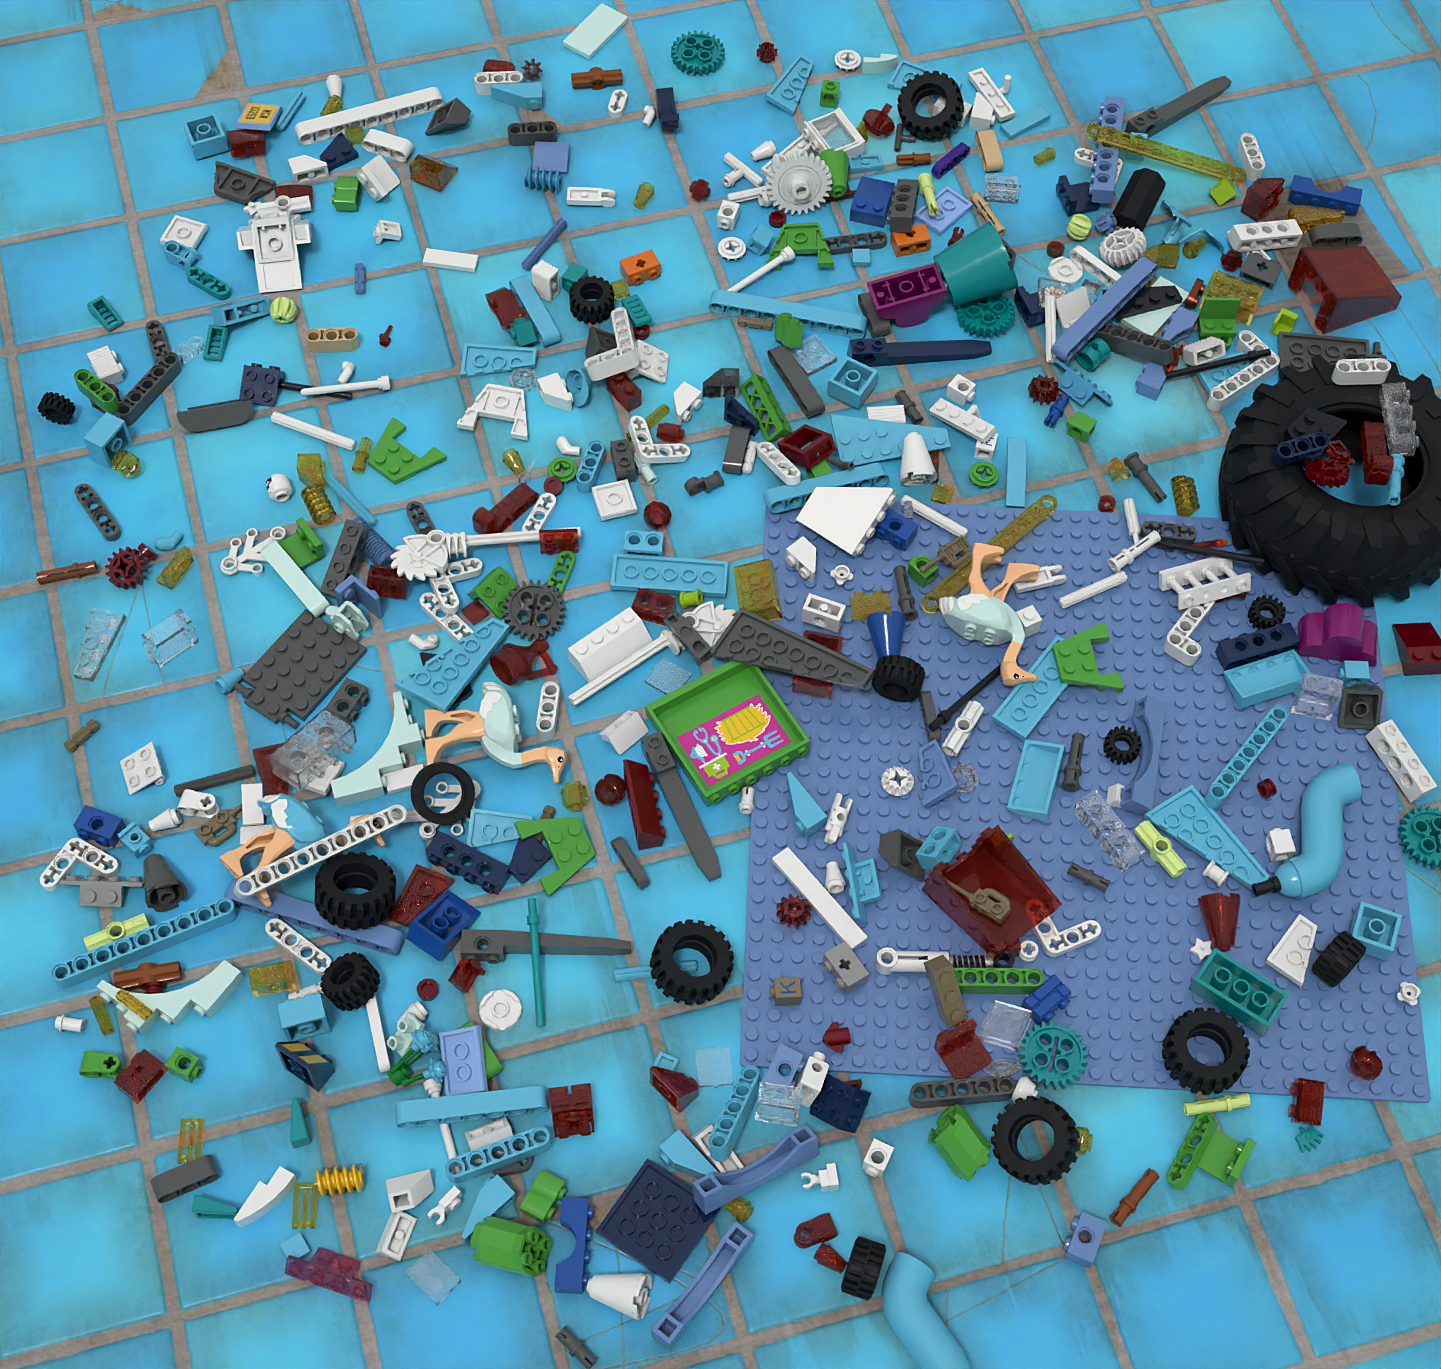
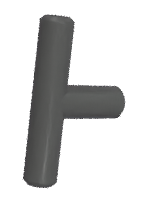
M902 123L897 124L894 151L896 152L901 150L902 141L911 143L916 141V136L903 135L904 125Z
M832 455L826 458L827 462L842 470L855 468L853 462H843Z

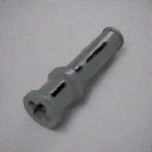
M1134 452L1124 459V464L1131 468L1133 476L1142 481L1157 503L1164 501L1162 498L1166 499L1167 495L1150 475L1148 466L1143 464L1139 454Z
M899 565L893 569L899 592L898 605L901 607L902 613L905 614L906 621H912L918 617V612L914 607L915 598L910 593L906 568L903 565Z
M1074 733L1072 735L1068 765L1064 768L1065 779L1061 787L1069 792H1076L1080 788L1078 782L1079 776L1082 775L1080 763L1085 736L1081 733Z

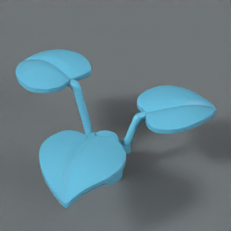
M1165 200L1162 201L1159 207L1171 211L1173 216L1177 217L1170 231L1162 239L1169 248L1172 249L1178 242L1181 244L1184 240L1201 232L1219 246L1221 254L1224 252V246L1220 239L1204 228H1200L1181 238L1183 234L1178 228L1183 222L1191 228V223L1172 204Z

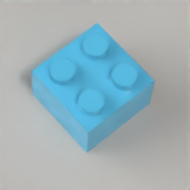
M216 112L182 121L187 140L196 160L229 150L226 136Z
M846 356L828 380L827 394L859 409L876 386L878 371Z
M108 412L97 420L94 427L83 438L92 461L108 469L112 468L132 444L125 421Z
M1361 901L1354 912L1349 933L1367 947L1366 955L1387 961L1394 951L1402 915Z
M309 993L303 998L296 1000L287 999L281 1004H277L282 1029L287 1041H300L331 1032L326 1008L320 993Z

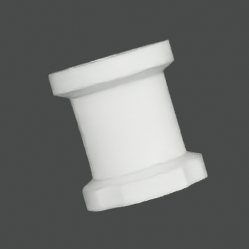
M1212 860L1202 875L1209 877L1220 887L1230 872H1225L1215 865V861Z

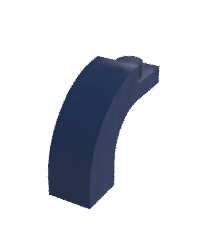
M673 87L655 89L661 130L679 128L678 121L680 119L679 113H676Z

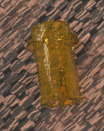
M1052 147L1045 148V151L1033 157L1035 164L1040 166L1048 160H1053L1056 152Z

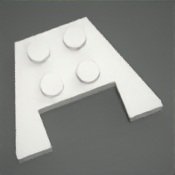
M488 383L477 396L471 408L469 407L465 411L463 418L457 421V428L474 431L478 416L514 422L511 438L527 441L524 390Z

